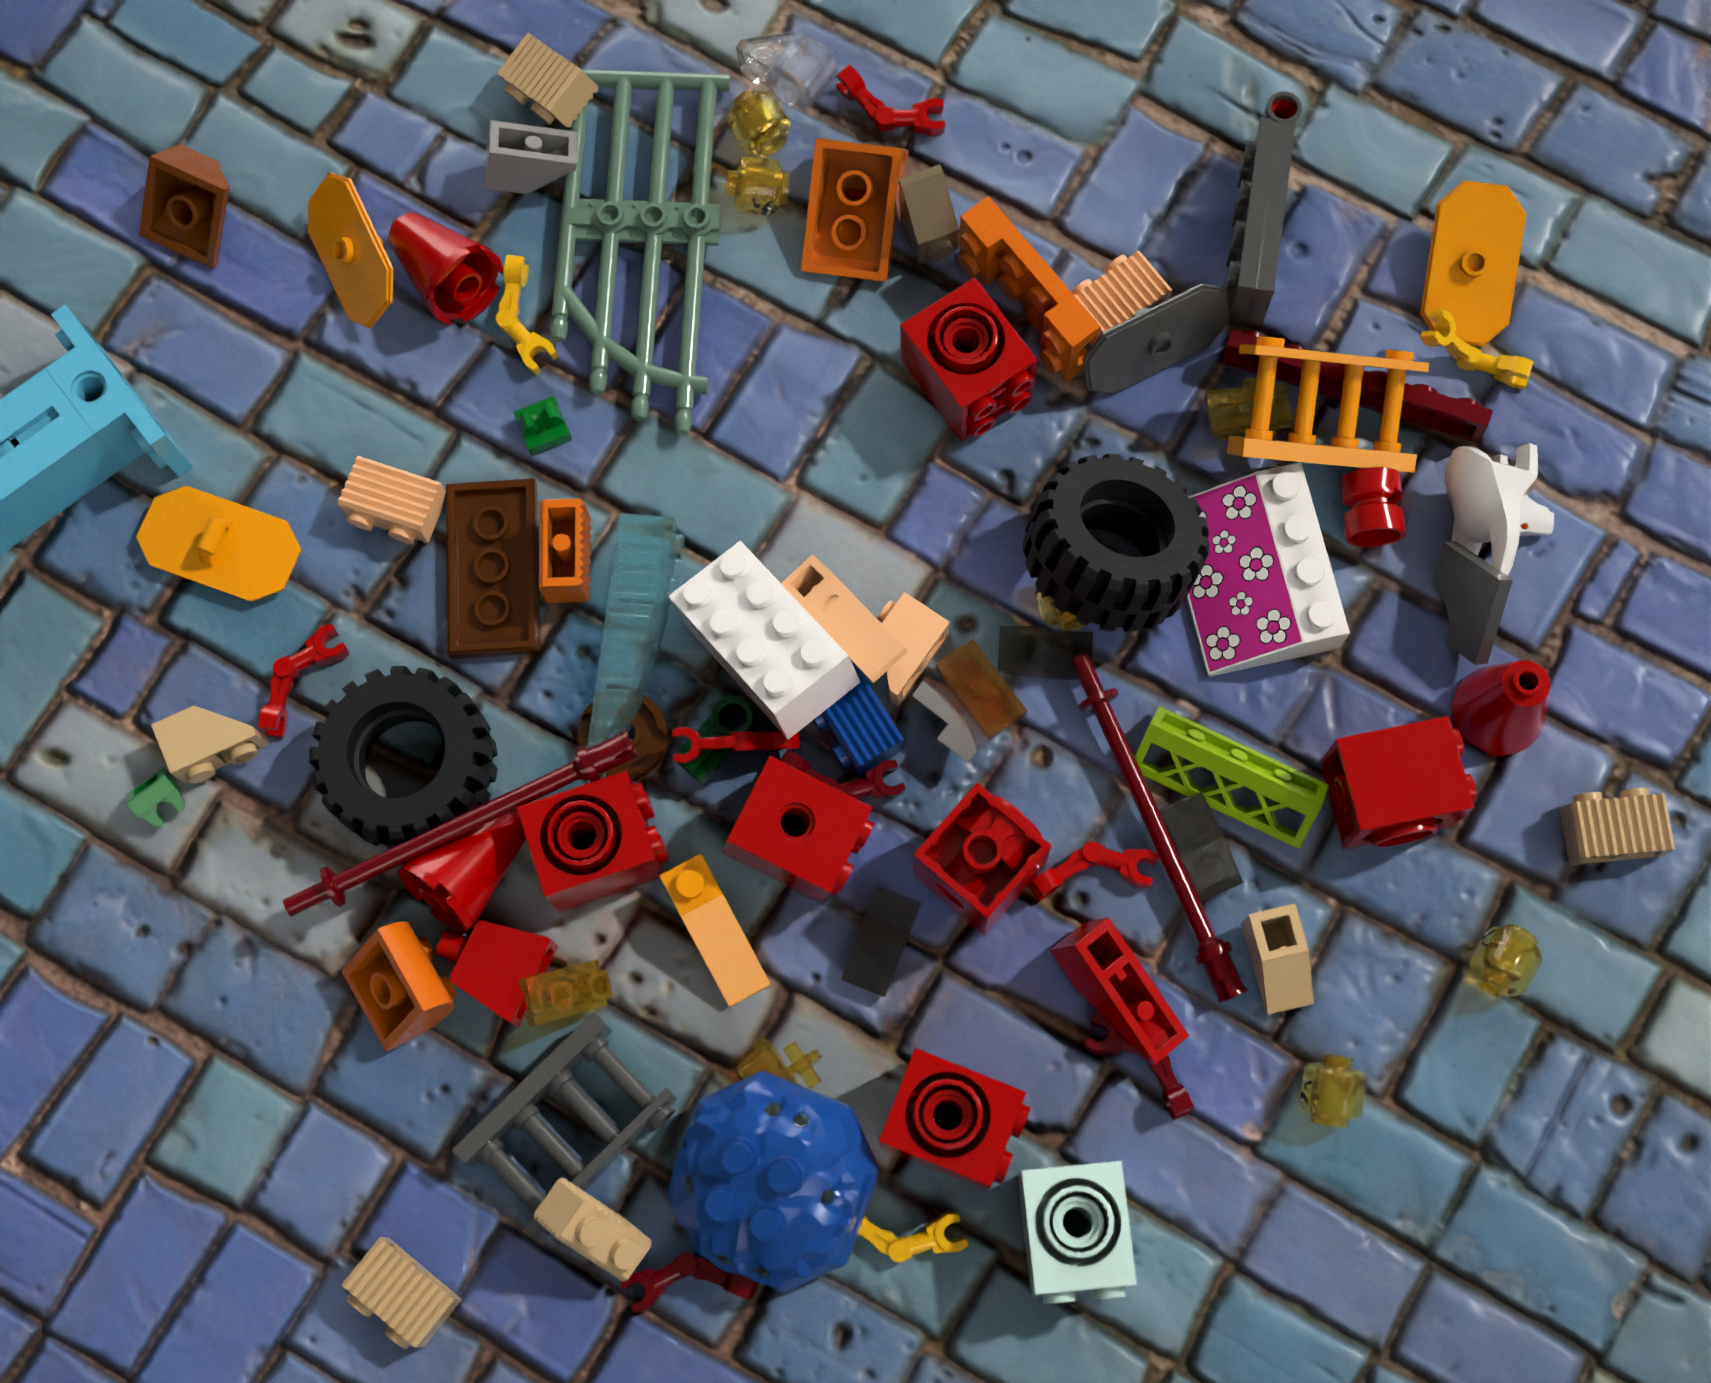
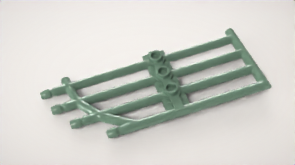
M581 69L598 87L615 88L606 199H580L588 106L583 107L582 113L577 115V120L572 121V127H569V131L577 132V167L575 171L565 175L552 306L553 320L551 321L550 328L551 338L556 342L565 341L568 332V322L566 321L570 315L592 344V373L590 374L589 385L590 391L593 394L600 395L605 391L609 359L634 376L632 392L634 399L631 404V413L634 420H646L649 411V401L647 399L650 397L651 382L677 389L675 406L677 414H675L674 419L675 432L679 435H688L692 426V415L690 413L693 411L694 393L708 395L709 378L696 376L705 246H719L721 229V203H708L717 91L730 92L731 74ZM632 89H658L648 201L623 200ZM674 90L700 91L691 202H665ZM576 241L602 242L595 319L572 290ZM619 242L645 243L636 356L611 339ZM662 244L688 245L678 372L652 365Z

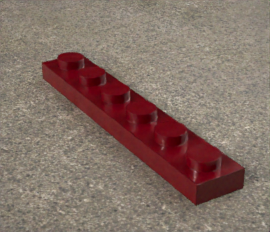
M1232 329L1221 363L1257 374L1259 355L1240 354L1239 350L1240 344L1256 345L1257 336L1262 335L1254 331L1245 330L1240 332ZM1296 344L1284 345V348L1306 350ZM1278 357L1275 380L1299 387L1303 360ZM1321 362L1317 393L1341 400L1345 364ZM1363 370L1359 406L1382 413L1387 381L1386 372L1376 370L1368 372ZM1405 383L1400 419L1478 443L1489 425L1493 410L1482 407L1479 402L1470 398L1462 397L1455 399L1439 394L1436 389L1428 385H1410Z

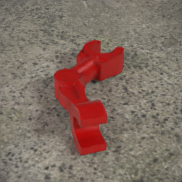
M850 64L836 74V78L840 81L836 84L837 90L847 100H855L863 108L867 117L875 123L878 130L886 132L894 130V127H913V132L936 137L944 134L945 121H932L927 117L932 113H943L944 100L931 98L913 104L912 109L894 110V107H886L884 102L875 98L866 89L862 77Z
M333 624L321 626L305 642L307 646L305 649L290 657L287 655L279 658L274 662L269 703L261 709L258 720V728L265 729V736L284 738L288 718L285 708L286 702L294 685L293 680L300 675L299 672L315 663L321 667L343 661L350 654L343 642L334 648H326L327 642L339 635Z
M678 727L671 730L672 737L686 736L691 741V749L687 753L673 754V761L680 763L693 762L700 756L702 750L731 748L732 751H775L800 748L799 732L788 740L780 731L731 732V736L702 738L692 728Z
M1090 841L1083 848L1073 852L1067 861L1055 869L1052 867L1034 878L1029 888L1040 902L1058 890L1066 880L1077 873L1086 871L1089 866H1102L1118 871L1117 876L1139 889L1149 888L1152 885L1153 878L1141 875L1137 870V864L1145 862L1155 866L1159 855L1149 849H1125L1121 853L1104 848V845Z

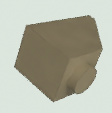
M939 164L898 179L899 221L918 264L929 260L931 262L942 261L952 255L954 251L959 250V227L941 165Z

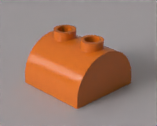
M406 921L395 922L377 928L342 970L346 981L386 1052L430 1030L445 1019L455 1008L456 992L453 983L445 976L439 977L431 963L433 959L431 944L425 937H417L410 923Z

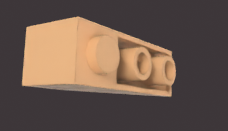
M813 554L781 583L873 683L908 652L883 624Z

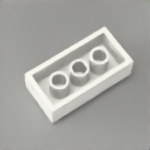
M741 541L668 596L686 627L788 740L861 683L849 655Z

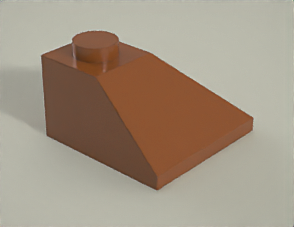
M181 144L151 155L149 157L139 230L140 236L212 269L218 265L230 189L217 160Z

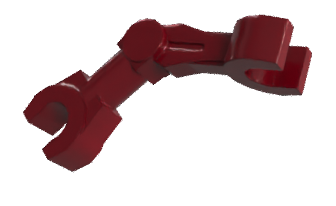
M789 749L786 750L780 761L856 799L871 795L872 799L897 798L906 789L904 783L888 786L883 781L882 776L885 773L897 770L898 764L896 760L883 761L866 772L863 779L838 784L835 779L823 776L810 768L811 766L806 760Z
M1101 1014L1092 1015L1090 1025L1104 1029L1107 1038L1103 1041L1086 1038L1084 1049L1092 1054L1118 1055L1121 1050L1139 1055V1058L1146 1060ZM1166 1055L1156 1065H1151L1148 1062V1068L1155 1074L1163 1090V1100L1172 1120L1174 1121L1190 1114L1194 1105L1185 1087L1178 1083L1172 1071L1170 1057Z
M690 1252L681 1253L672 1262L657 1271L651 1268L632 1273L628 1280L619 1283L622 1290H627L638 1283L642 1284L645 1288L644 1298L631 1306L633 1312L636 1313L651 1309L667 1292L666 1287L688 1276H692L697 1280H707L722 1286L724 1290L750 1300L753 1299L758 1286V1282L741 1275L725 1272L709 1260L697 1257V1255Z

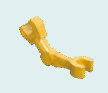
M507 255L504 264L505 290L499 303L496 322L500 329L517 344L516 348L528 371L538 375L541 373V370L533 361L535 354L542 351L546 352L553 361L558 358V355L549 340L534 331L530 333L517 318L520 313L519 297L521 287L524 288L527 283L529 266L524 264V257Z
M1445 310L1429 312L1428 318L1434 322L1436 330L1422 331L1420 338L1428 347L1444 346L1450 356L1456 360V365L1463 370H1479L1493 374L1494 379L1504 382L1513 388L1525 390L1534 361L1520 356L1501 355L1499 358L1482 353L1480 349L1469 345L1455 334L1456 324L1450 312Z
M946 1211L925 1225V1231L907 1237L906 1235L896 1237L893 1232L881 1229L870 1222L865 1215L858 1235L871 1242L879 1252L888 1255L891 1260L897 1263L904 1262L912 1258L913 1255L933 1249L934 1253L960 1252L968 1246L966 1236L952 1240L944 1235L945 1228L949 1224L961 1221L958 1211Z

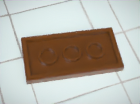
M535 478L446 484L448 656L451 659L541 654L538 500Z

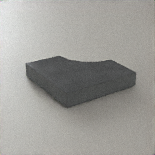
M1443 542L1432 584L1441 593L1448 611L1449 633L1447 645L1474 665L1488 664L1513 579L1458 542Z

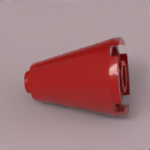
M415 212L404 214L392 223L388 234L389 245L435 318L445 324H452L450 320L458 318L467 322L474 319L489 306L500 288L495 284L498 272L503 275L504 269L500 257L490 248Z
M1520 660L1482 667L1470 673L1457 688L1451 705L1453 724L1459 730L1462 739L1470 746L1473 744L1485 751V754L1492 756L1514 755L1528 748L1539 737L1545 725L1550 693V679L1547 672L1542 666L1533 661Z
M514 810L405 862L398 870L402 883L418 902L424 899L434 908L430 913L449 929L459 934H464L470 928H473L526 841L519 813Z

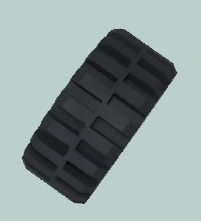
M1105 454L1102 459H1098L1096 455L1080 458L1078 462L1072 461L1062 466L1057 474L1049 478L1025 529L1023 553L1027 558L1025 564L1031 578L1037 577L1036 587L1044 597L1050 596L1054 600L1053 606L1063 614L1066 611L1076 616L1075 621L1086 626L1089 622L1100 625L1099 630L1113 632L1117 627H1121L1124 632L1140 631L1143 625L1146 628L1157 626L1163 623L1165 618L1172 617L1180 609L1205 565L1210 543L1205 517H1199L1202 512L1194 497L1189 498L1186 495L1187 489L1180 481L1176 480L1173 482L1166 477L1167 472L1158 466H1155L1154 469L1143 465L1144 460L1131 457L1129 460L1120 459V454ZM1087 529H1103L1119 534L1133 543L1144 557H1131L1116 553L1100 544Z
M392 666L390 669L391 675L384 676L377 669L365 674L367 682L357 686L354 681H351L344 686L342 690L346 696L339 703L331 699L323 709L329 717L325 724L316 722L312 736L319 742V745L309 749V763L317 771L311 775L313 785L322 794L321 802L340 823L364 841L375 846L383 844L388 849L474 809L477 804L487 803L491 796L486 789L488 782H496L498 768L493 763V758L498 753L496 742L490 735L491 728L486 718L467 693H463L455 682L445 676L439 679L432 670L421 667L416 670V673H412L407 666ZM421 721L435 726L445 741L444 760L435 778L422 790L406 797L385 798L375 793L368 785L365 773L366 760L375 741L385 731L401 723Z

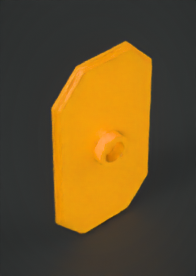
M328 173L308 200V233L349 320L367 328H373L393 303V267L384 250L383 240L377 235L352 180L338 174Z
M1463 180L1437 203L1420 315L1431 331L1436 330V326L1428 318L1429 312L1442 310L1451 313L1456 324L1455 334L1471 346L1483 347L1509 325L1526 220V212L1509 186Z
M187 485L154 497L136 535L150 566L250 602L283 591L302 551L288 521Z

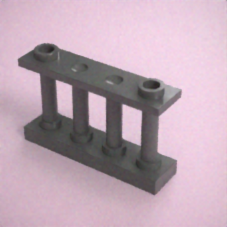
M593 1012L452 1149V1152L465 1165L474 1167L478 1162L482 1166L488 1164L534 1213L544 1200V1194L502 1150L504 1144L501 1140L514 1127L518 1131L524 1129L569 1177L571 1182L576 1187L585 1191L649 1127L653 1131L659 1129L674 1114L675 1110L671 1105L678 1098L667 1088L655 1097L607 1047L609 1041L606 1037L612 1030ZM584 1059L588 1062L594 1061L642 1111L622 1132L572 1081L575 1076L571 1071ZM549 1093L553 1097L559 1095L606 1144L607 1147L586 1167L537 1116L540 1110L536 1106ZM535 1219L524 1228L530 1236L539 1237L543 1232L547 1236L551 1235Z

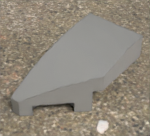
M922 681L912 696L948 723L937 739L969 763L977 753V750L964 719L940 692L930 684Z

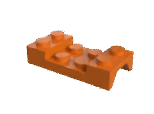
M987 196L960 216L958 262L969 277L973 278L976 276L985 287L998 278L1005 294L1012 300L1017 298L1026 308V316L1036 330L1042 331L1039 349L1042 363L1052 374L1058 372L1067 383L1084 371L1082 358L1088 352L1085 346L1100 331L1101 326L993 200Z

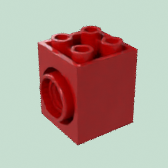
M975 277L900 324L901 362L960 442L970 435L974 437L983 435L993 427L996 422L995 419L1008 411L1011 414L1020 411L1032 400L1038 360Z
M1449 716L1337 738L1330 746L1320 762L1326 784L1329 785L1328 793L1343 849L1372 844L1376 848H1383L1424 839L1437 833L1440 829L1453 827L1474 809L1473 802L1477 800L1476 786L1472 776L1464 772L1460 758L1464 755L1462 736L1457 728L1452 729Z
M769 756L724 845L722 853L822 903L829 894L837 896L839 891H842L854 867V865L846 861L851 852L857 855L860 848H863L875 823L867 820L873 807ZM785 820L795 821L801 827L802 835L793 837L786 834L782 829L781 822Z
M627 771L517 807L544 897L559 913L660 879L659 875L664 873L661 863L669 861L661 834L659 835L655 825L649 827L647 821L655 818L648 793L644 790L641 781L633 783ZM596 838L591 847L580 850L585 841Z
M977 782L913 854V875L985 937L1032 883L1031 881L1045 868L1052 845L1042 837L1038 828L1021 811L1003 798L993 796Z
M915 1048L880 1136L879 1145L880 1148L988 1191L993 1181L1002 1184L1013 1157V1153L1005 1151L1010 1135L1019 1138L1031 1107L1022 1104L1026 1095L1025 1091ZM943 1107L955 1109L961 1117L960 1125L953 1130L941 1129L933 1119L936 1111Z

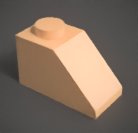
M905 592L897 603L890 600L877 618L908 651L885 672L890 702L897 707L945 642L950 631V621Z

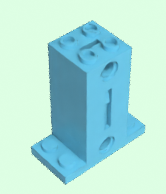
M66 304L53 312L51 316L61 328L55 335L68 352L0 399V556L144 452L148 453L160 469L168 465L178 477L193 468L192 464L98 341Z

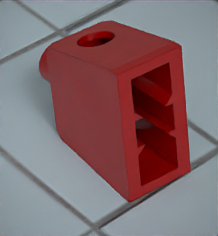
M479 920L475 924L469 938L451 929H446L437 944L435 953L456 963L449 978L451 983L504 1020L519 1028L557 951L558 945L545 936Z

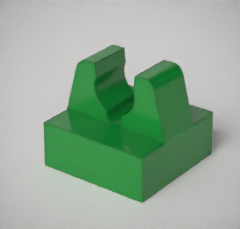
M555 396L513 412L531 456L573 440Z
M162 767L126 794V804L138 818L142 817L157 828L165 824L162 815L157 811L159 802L171 803L179 812L185 809V801L176 784V780L165 767Z

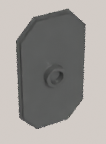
M1201 283L1150 309L1141 308L1134 317L1102 332L1082 358L1087 389L1110 394L1117 393L1209 347L1229 321L1226 288Z

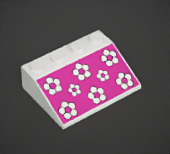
M1299 462L1257 471L1189 496V498L1194 497L1202 511L1199 517H1205L1209 531V554L1205 560L1204 567L1186 597L1207 677L1340 649L1350 631L1302 463Z

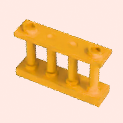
M1257 336L1256 345L1240 344L1239 353L1259 355L1251 427L1250 429L1246 428L1245 437L1229 436L1227 454L1359 468L1385 467L1401 472L1415 473L1417 454L1400 452L1401 443H1397L1406 371L1428 372L1429 363L1413 361L1414 352L1386 350L1385 358L1284 348L1285 339ZM1278 357L1303 360L1294 432H1289L1288 441L1272 440L1273 431H1269ZM1321 362L1345 364L1336 437H1331L1330 445L1315 444L1316 435H1312ZM1364 366L1388 369L1379 441H1374L1373 449L1358 448L1359 439H1355Z

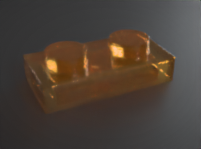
M973 639L935 664L936 671L989 741L1027 715V709Z

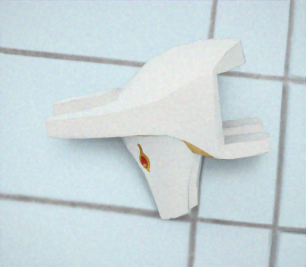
M1529 443L1518 447L1515 467L1508 465V458L1505 455L1499 454L1490 458L1478 448L1461 446L1453 450L1446 464L1444 479L1448 498L1454 513L1452 542H1458L1477 556L1482 543L1491 542L1492 566L1507 576L1513 566L1519 537L1548 536L1552 534L1554 529V513L1527 496L1538 475L1537 445Z

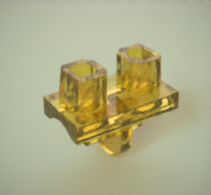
M1255 377L1244 378L1243 387L1206 391L1205 402L1211 432L1218 441L1229 440V436H1236L1239 432H1245L1246 428L1250 429L1256 387ZM1286 382L1275 383L1269 425V431H1273V435L1279 434L1281 428L1293 427L1294 415L1289 404Z
M599 959L519 979L520 988L527 1002L526 1018L528 1026H537L608 1006L607 999L612 996L608 972L601 970Z
M763 1036L752 1044L755 1051L750 1053L736 1067L743 1079L764 1070L799 1084L796 1077L801 1075L809 1089H812L821 1082L813 1066L822 1059V1056L817 1049L804 1055L794 1041L783 1049L792 1062L788 1067L771 1041ZM776 1102L766 1106L765 1112L770 1116H777L780 1112V1106ZM799 1113L794 1117V1119L798 1116L806 1119L808 1116Z

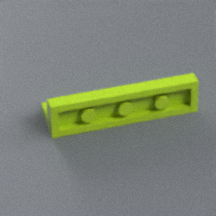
M1161 706L1158 707L1134 756L1143 776L1297 849H1300L1316 819L1329 787L1328 784ZM1151 743L1168 750L1175 764L1160 768L1145 761L1144 758ZM1202 766L1213 772L1217 784L1202 788L1192 782L1188 770ZM1246 787L1255 791L1260 805L1245 808L1236 804L1231 790ZM1289 807L1304 814L1305 817L1296 832L1279 824L1273 811Z

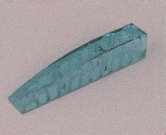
M620 513L587 744L588 749L620 734L621 731L626 730L629 733L632 723L643 703V697L646 694L658 660L668 618L669 603H672L668 596L679 588V576H673L675 561L683 560L685 538L684 534H678L674 517ZM607 772L602 773L601 778H604Z

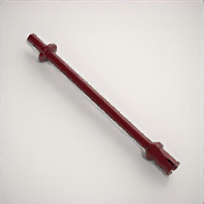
M1087 653L1072 658L1071 663L1087 696V699L1078 705L1081 712L1093 710L1199 943L1197 948L1198 954L1194 956L1197 964H1203L1217 994L1219 1003L1247 992L1248 990L1244 986L1229 954L1233 950L1229 941L1224 943L1222 938L1216 936L1110 702L1119 695L1117 689L1112 688L1104 691Z
M626 730L621 731L620 734L589 749L584 745L576 749L577 754L574 755L572 762L338 874H335L327 866L321 868V882L283 900L287 913L292 917L328 899H331L335 905L341 907L346 903L345 891L579 779L590 780L591 782L602 779V773L632 759L639 758L632 740H629L628 732Z

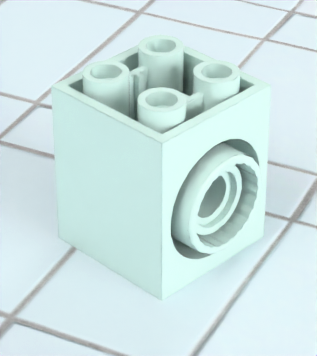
M1122 1161L1022 1170L1017 1177L1030 1295L1042 1294L1043 1304L1074 1302V1291L1090 1289L1092 1299L1125 1297V1286L1137 1285ZM1068 1210L1080 1212L1086 1220V1231L1080 1238L1070 1236L1063 1227V1217Z

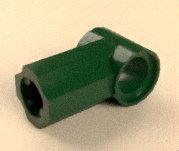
M731 695L723 697L716 702L711 716L702 724L697 732L702 738L731 736V732H756L757 720L746 700L739 696ZM732 711H741L746 714L745 723L737 730H727L723 727L724 718ZM690 739L676 754H685L691 749ZM731 748L702 750V753L695 761L677 763L704 786L734 751Z

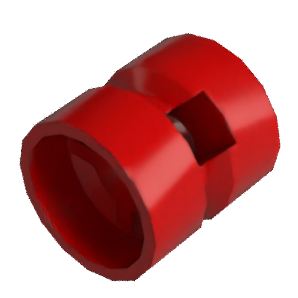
M1370 467L1358 469L1342 476L1340 480L1342 504L1350 507V510L1343 516L1345 541L1353 546L1376 547L1402 540L1406 535L1404 511L1396 505L1403 498L1399 471L1385 467Z

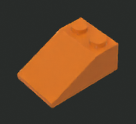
M820 138L815 139L801 271L887 282L899 221L898 179L906 177L909 150Z

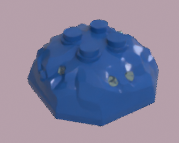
M763 1070L700 1099L683 1137L682 1146L673 1169L668 1194L673 1204L675 1219L679 1225L684 1227L695 1255L711 1261L725 1272L741 1275L784 1293L848 1264L880 1169L852 1106Z

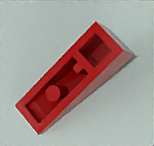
M1109 917L1081 924L1050 949L1074 987L1151 1065H1156L1189 1037V1034Z

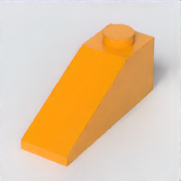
M700 853L659 875L729 1008L770 987L771 984L702 854Z

